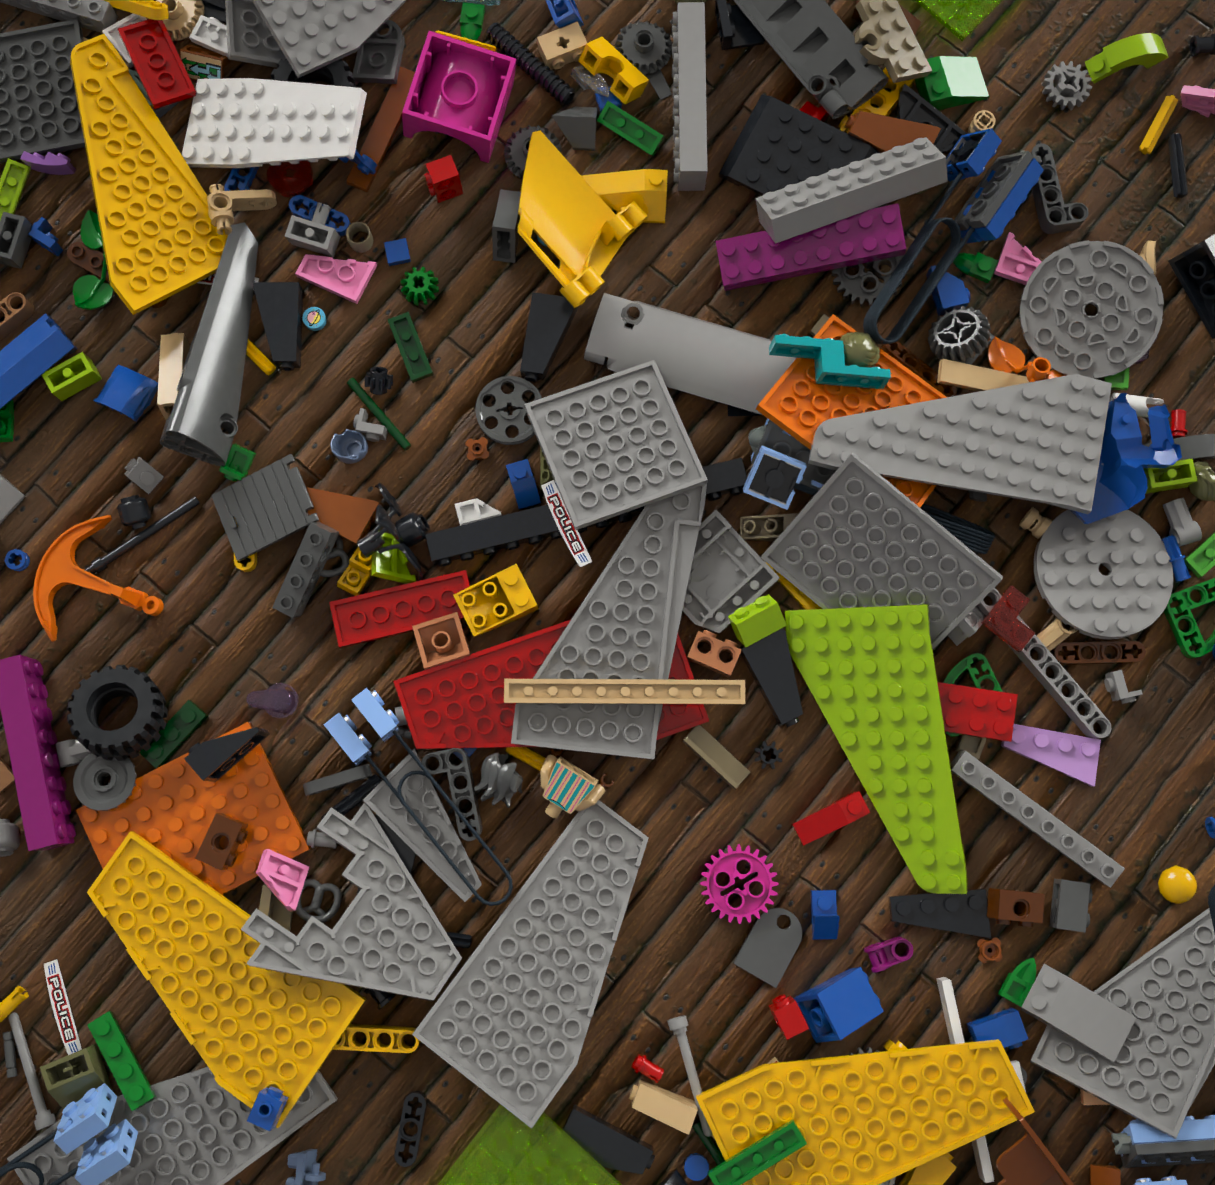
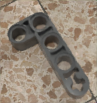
M1037 144L1030 153L1044 169L1040 176L1047 179V181H1044L1039 177L1037 184L1031 188L1040 227L1047 234L1076 230L1088 217V208L1083 203L1078 202L1064 204L1052 150L1046 144ZM1045 197L1050 198L1052 202L1047 201ZM1072 214H1075L1078 219H1075ZM1050 218H1054L1057 223L1052 222Z
M452 748L425 755L422 759V764L430 774L447 772L453 803L464 817L474 814L475 818L470 819V824L472 827H476V832L480 836L483 826L477 795L474 790L475 785L468 753L462 748ZM454 752H459L463 756V761L460 765L452 763L451 757ZM431 757H436L439 760V767L436 770H432L428 765ZM460 775L467 779V786L464 789H460L456 785V779ZM463 799H467L472 803L470 812H464L461 809L460 804ZM455 812L460 837L466 841L477 839L474 835L471 836L470 832L465 831V828H467L466 824Z

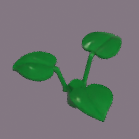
M88 210L81 225L80 234L82 242L91 250L103 248L104 252L98 214ZM105 253L103 254L101 279L99 280L94 275H85L80 277L73 286L75 305L78 308L87 310L98 309L108 304L112 299L113 288L109 284L104 283L107 273Z

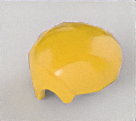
M1174 865L1162 871L1158 880L1159 892L1166 900L1175 904H1181L1189 901L1195 895L1197 883L1194 875L1188 869Z

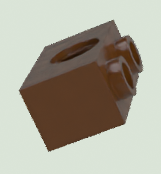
M216 813L195 859L217 869L228 870V867H232L237 859L238 854L235 852L239 844L242 845L247 838L248 831L246 829L248 824L223 813ZM222 836H226L229 840V845L226 849H222L219 844Z
M989 888L987 917L996 919V924L1011 925L1012 920L1018 921V926L1033 927V923H1043L1045 894ZM1015 903L1017 904V911H1016V913L1014 912V905H1015Z

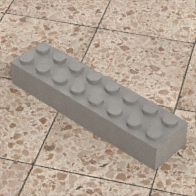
M678 2L677 12H673L672 24L674 182H678V191H704L707 177L705 2Z
M926 137L915 139L913 142L902 146H895L889 151L873 154L871 157L861 161L851 162L847 166L831 169L822 175L809 177L805 181L789 184L783 189L767 192L763 196L755 198L759 222L776 244L948 182L946 156Z

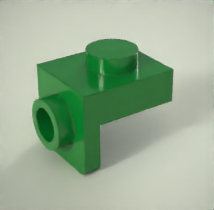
M233 444L226 465L221 466L219 471L224 473V477L231 481L237 482V480H242L247 477L256 453Z

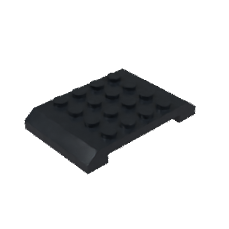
M761 95L719 172V177L737 186L742 185L763 196L767 192L783 189L789 184H797L809 177L822 175L831 169L847 166L851 162L861 161L880 152L873 146L772 96Z

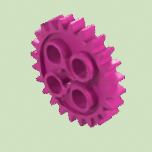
M740 844L737 845L736 851H733L729 845L727 846L728 853L726 854L719 849L720 857L717 858L711 855L714 863L712 865L705 863L709 872L701 873L702 876L707 878V881L700 882V885L707 887V890L701 894L709 895L710 897L705 904L713 903L714 907L711 912L713 913L719 909L721 911L719 918L721 919L727 914L728 922L730 923L734 917H737L738 924H741L742 917H746V920L750 923L751 915L753 914L756 918L760 919L758 911L762 910L767 913L768 910L765 904H774L769 898L770 895L775 896L778 894L772 890V887L779 885V883L771 879L777 873L769 872L773 863L766 865L764 862L767 856L759 858L758 849L753 854L750 853L749 845L745 851H741ZM745 860L749 863L750 870L747 874H741L737 871L736 866L739 861ZM724 872L729 876L727 886H719L716 883L718 873ZM754 872L758 873L757 877L743 885L744 890L741 891L739 888H736L724 896L720 895L721 891L735 883L734 878L738 877L739 880H742ZM754 881L762 885V892L757 896L752 895L749 891V885ZM731 894H738L741 897L742 903L739 907L733 908L729 905L728 898Z

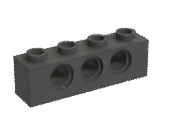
M311 522L272 608L292 618L302 616L339 535V531L321 522Z

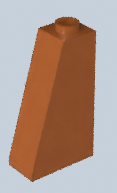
M859 111L854 116L850 115L845 124V128H847L845 133L873 146L880 153L889 151L895 146L911 143L918 138L926 137L934 144L941 128L933 125Z
M306 487L314 506L313 509L308 511L309 515L317 513L319 518L317 522H321L339 531L338 536L358 546L357 541L367 536L376 520V509L379 503L374 500Z

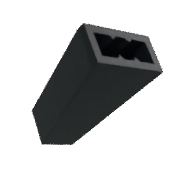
M253 282L273 362L283 371H293L294 368H301L303 289L300 283Z
M532 292L520 368L521 377L527 381L538 382V380L545 379L574 319L578 307L574 308L564 296Z
M781 628L756 643L743 648L740 654L779 727L785 724L788 728L799 722L798 717L803 714L786 632L784 628Z
M573 1105L551 1151V1156L555 1158L636 1174H643L645 1168L649 1170L655 1158V1155L652 1154V1145L576 1105Z

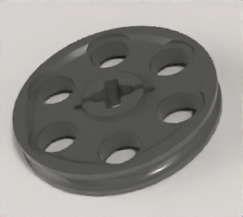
M505 376L491 381L482 389L477 398L475 411L478 424L488 438L500 444L515 445L523 443L535 435L532 425H528L524 421L527 415L524 406L526 402L522 400V396L526 392H531L535 395L534 401L542 398L538 389L532 383L520 377ZM504 384H513L514 391L511 394L503 393L501 389ZM493 396L496 399L495 404L492 407H486L483 404L485 397ZM508 406L516 409V411H513V415H508L504 410H507ZM495 418L498 421V425L494 429H488L485 426L486 420ZM509 427H515L519 430V434L515 438L507 437L506 430Z

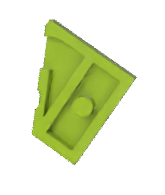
M384 533L382 535L386 542L383 544V547L399 544L392 534ZM399 549L388 550L381 554L377 551L372 554L371 576L405 584L416 582L415 575H411L406 564L409 562L407 557Z

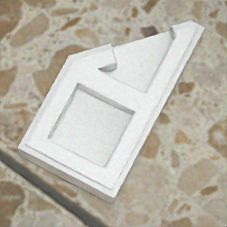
M477 498L455 504L460 526L502 516L500 511Z

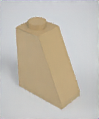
M639 1080L638 1086L633 1085L629 1095V1099L632 1100L631 1105L633 1109L689 1135L698 1111L694 1100L643 1080Z

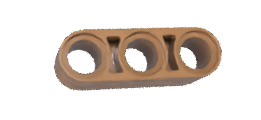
M11 293L0 301V319L5 317L3 322L0 323V340L24 323L34 313V305L21 293ZM23 303L22 307L17 309L18 305Z

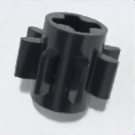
M373 367L370 369V372L366 373L365 387H370L372 394H386L387 389H391V386H393V375H388V370L384 367Z
M763 741L762 749H754L758 753V757L754 759V762L760 761L762 763L761 769H764L766 765H770V768L773 770L775 769L774 762L781 763L783 761L781 758H778V753H781L783 749L777 750L775 748V741L770 746H767L766 742ZM770 749L774 759L766 761V756L763 755V752H767Z

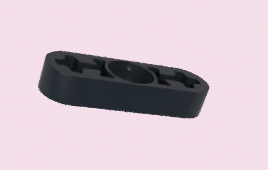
M421 1091L409 1093L403 1105L394 1154L396 1162L403 1167L411 1166L417 1159L427 1108V1097ZM415 1097H418V1102L422 1103V1106H418L415 1116L407 1117L406 1113L411 1115L413 1110V1104H410L409 1101H413ZM407 1122H414L418 1126V1132L415 1135H408L405 1132L404 1126ZM407 1141H416V1144L411 1142L409 1147V1153L413 1154V1156H409L408 1160H404V1155L400 1154V1152L404 1151Z

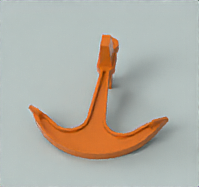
M111 515L89 519L69 528L50 545L40 561L33 586L34 606L39 621L52 642L56 641L58 630L53 599L56 592L65 585H76L114 596L120 600L121 604L138 611L143 610L151 616H158L163 611L164 604L161 599L155 596H148L147 593L129 586L123 588L114 585L77 565L75 561L77 546L86 538L103 529L112 520Z

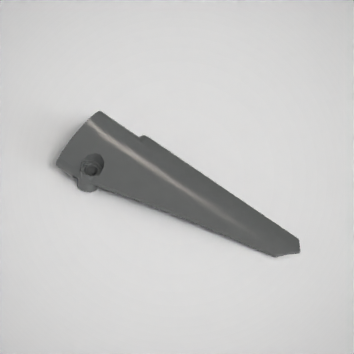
M245 222L231 225L232 232L227 236L203 315L192 340L177 386L178 394L175 404L166 420L160 439V444L166 448L215 466L226 465L234 436L238 431L237 418L258 251V242ZM221 428L226 429L229 434L223 433Z

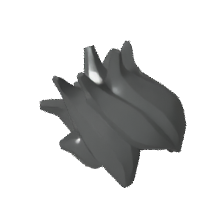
M494 753L483 761L481 782L474 787L475 791L486 789L480 798L482 802L494 797L492 805L502 800L507 808H509L510 799L517 791L523 793L521 790L523 778L515 771L517 764L515 762L505 764L508 754L499 755V753Z

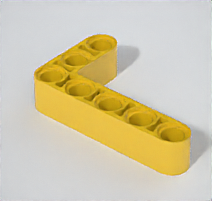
M350 1024L342 1035L341 1042H338L333 1050L412 1053L419 1047L421 1041L415 1037L416 1043L414 1046L405 1044L404 1035H412L417 1029L414 1027ZM360 1031L366 1035V1043L361 1044L357 1042L355 1038L356 1032ZM381 1033L390 1035L391 1043L389 1045L381 1043Z

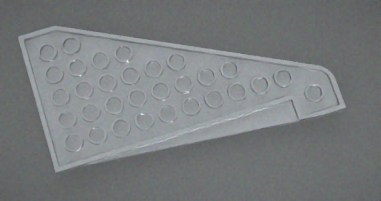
M1073 374L828 419L821 423L814 433L808 464L837 470L853 452L884 477L1047 503L1089 514L1092 511L1112 383Z
M707 484L644 507L533 679L668 680L705 505ZM516 703L511 744L654 759L657 731L663 704Z
M1209 908L1094 991L1097 995L1136 1017L1114 1063L1048 1025L1030 1062L1176 1139L1187 1112L1215 1065V933Z

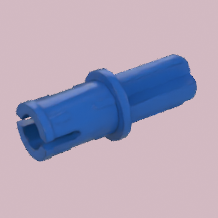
M1171 535L1163 538L1162 541L1171 559L1169 561L1172 563L1175 581L1179 582L1191 578L1184 561L1185 555L1182 556L1176 537Z

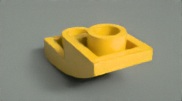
M358 547L350 558L348 567L338 580L337 587L355 596L359 595L371 576L372 555L365 557Z

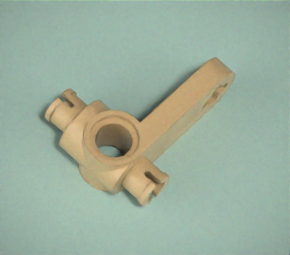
M213 184L209 187L211 194L207 196L208 215L211 219V224L217 227V233L223 235L222 229L225 230V235L232 232L231 225L234 223L233 211L268 210L277 204L275 193L267 189L224 191L222 184H218L219 190H217L216 184Z

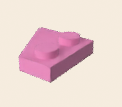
M1183 86L1181 91L1182 107L1197 111L1206 117H1209L1211 113L1215 115V89L1202 88L1200 86Z
M1009 232L994 274L1026 285L1041 261L1034 257L1026 246L1022 247L1014 239L1015 235Z
M263 850L256 874L288 911L296 910L309 866L272 850Z

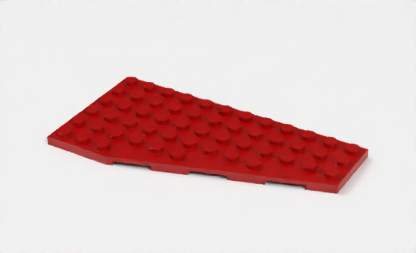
M571 620L472 653L470 656L394 680L393 682L416 749L537 747L511 744L516 703H504V679H533ZM677 634L668 680H695L679 634ZM663 704L656 740L709 722L704 704Z

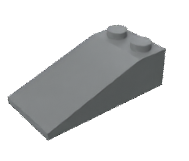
M1046 964L1042 966L1021 1007V1010L1113 1063L1136 1020V1017Z

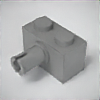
M318 202L312 221L292 215L285 238L292 245L334 258L340 235L334 228L325 226L331 207L326 204L322 206V203Z

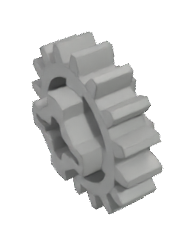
M1062 61L1059 66L1054 64L1051 70L1047 71L1042 82V86L1045 87L1042 94H1048L1046 101L1052 100L1054 102L1052 107H1056L1059 104L1061 110H1064L1066 106L1073 110L1075 105L1080 107L1090 95L1089 92L1092 86L1089 83L1092 79L1091 77H1085L1088 71H1081L1080 64L1077 67H1073V61H1070L1068 66H1066Z

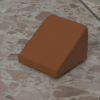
M1090 1164V1185H1121V1171L1114 1165Z

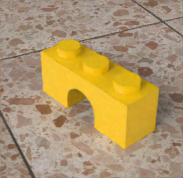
M603 37L587 43L578 60L592 75L604 73L612 77L614 82L610 91L625 105L641 97L649 82L645 75Z

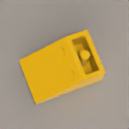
M517 563L453 595L474 637L518 620L539 609Z

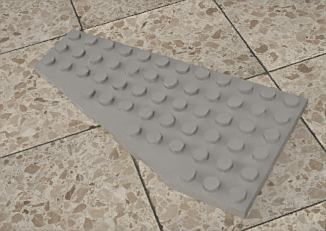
M600 800L595 805L578 811L412 1034L530 1128L535 1125L578 1063L649 837Z

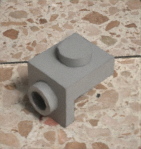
M360 408L359 414H356L354 417L353 426L356 428L355 430L372 442H379V439L386 440L388 431L385 426L367 423L368 413L365 409Z
M140 457L137 460L133 458L125 466L127 471L124 474L148 494L164 477Z
M1122 670L1105 674V688L1110 692L1112 701L1121 700L1122 704L1136 701L1135 696L1143 694L1142 690L1128 693Z

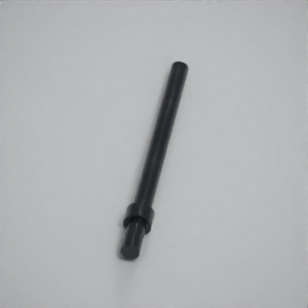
M196 496L189 499L102 558L99 556L91 561L92 564L84 570L92 574L102 572L108 568V564L199 505V500Z

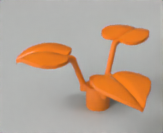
M996 336L990 343L988 363L993 370L1007 373L1013 371L1015 374L1027 370L1026 376L1029 382L1066 376L1056 370L1050 371L1051 364L1043 357H1038L1033 362H1028L1024 366V353L1018 347L1004 342Z

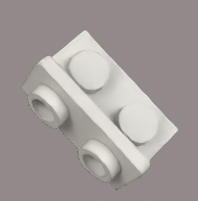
M201 15L189 37L191 42L228 57L226 25L214 17L207 18Z

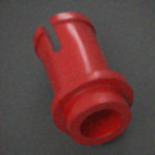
M1176 409L1171 411L1173 439L1187 435L1188 431L1185 429V410Z
M638 1054L631 1066L635 1069L634 1072H640L655 1083H658L664 1073V1069L647 1060L646 1055L641 1056Z

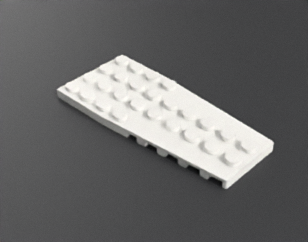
M254 78L197 79L196 96L193 98L182 150V156L189 167L248 168L260 167L264 163H269L273 166L281 165V162L298 164L301 160L318 162V159L326 158L330 161H336L339 157L354 158L367 95L362 88Z

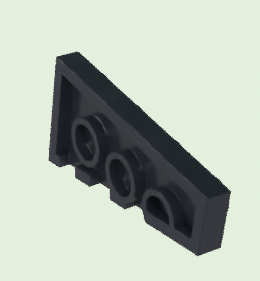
M986 889L968 890L967 894L925 893L888 896L890 918L893 922L991 938L990 923L987 917Z

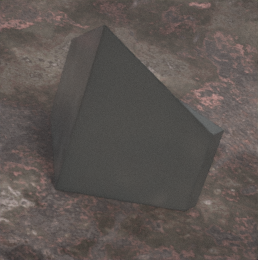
M575 106L551 115L573 147V150L595 151L596 107Z

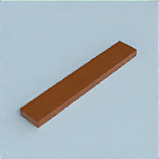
M400 66L397 84L391 85L359 153L361 156L363 154L367 155L377 164L375 174L369 173L365 175L357 168L358 164L354 163L346 180L347 185L365 192L369 191L402 120V111L415 72Z

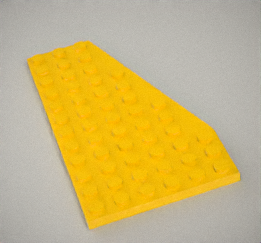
M130 831L87 891V894L102 916L107 918L127 948L126 951L146 980H149L170 1010V1015L189 1043L194 1045L215 1076L214 1079L218 1085L251 1109L259 1092L266 1087H276L283 1091L282 1095L289 1097L276 1126L279 1128L367 999L345 984L247 965L246 963L260 945L259 942L241 930L251 915L140 835Z
M999 1039L762 1064L696 1096L725 1161L792 1119L807 1141L805 1146L741 1185H879L1017 1121L1002 1101L1005 1098L1012 1103L1023 1117L1035 1112Z

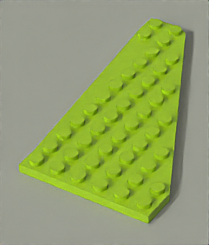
M929 604L786 610V637L790 655L915 881L922 889L930 893L967 894L965 855L961 840L930 637Z

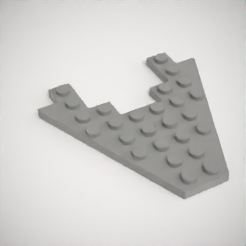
M364 803L351 821L331 807L318 824L317 829L355 855L342 873V877L361 890L333 929H330L311 916L297 936L256 908L241 928L244 933L260 943L246 964L250 967L434 1001L462 957L369 806Z

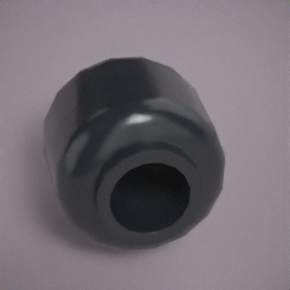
M139 494L120 499L121 503L118 504L117 510L124 526H132L133 530L145 527V521L150 520L152 517L147 500L139 497Z
M410 513L395 523L400 536V540L397 541L401 544L405 543L408 547H412L425 540V534H428V530H430L427 520L421 514Z

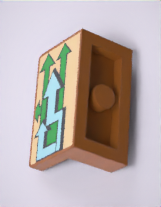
M191 44L180 49V58L190 79H224V67L230 63L228 57L207 48Z

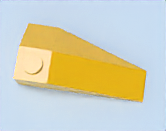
M640 169L581 175L609 208L615 210L616 213L623 206L626 208L634 200L648 216L643 223H665L668 170Z

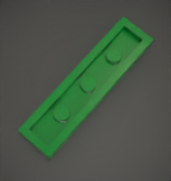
M108 1011L87 1024L131 1111L134 1112L155 1099L156 1095L150 1087L113 1013Z
M792 1119L709 1170L708 1175L714 1185H741L807 1144V1141Z

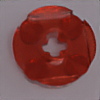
M301 160L298 164L281 162V165H270L269 170L267 169V178L272 188L283 197L288 198L299 195L313 184V170L308 160ZM287 170L296 171L293 177H285Z

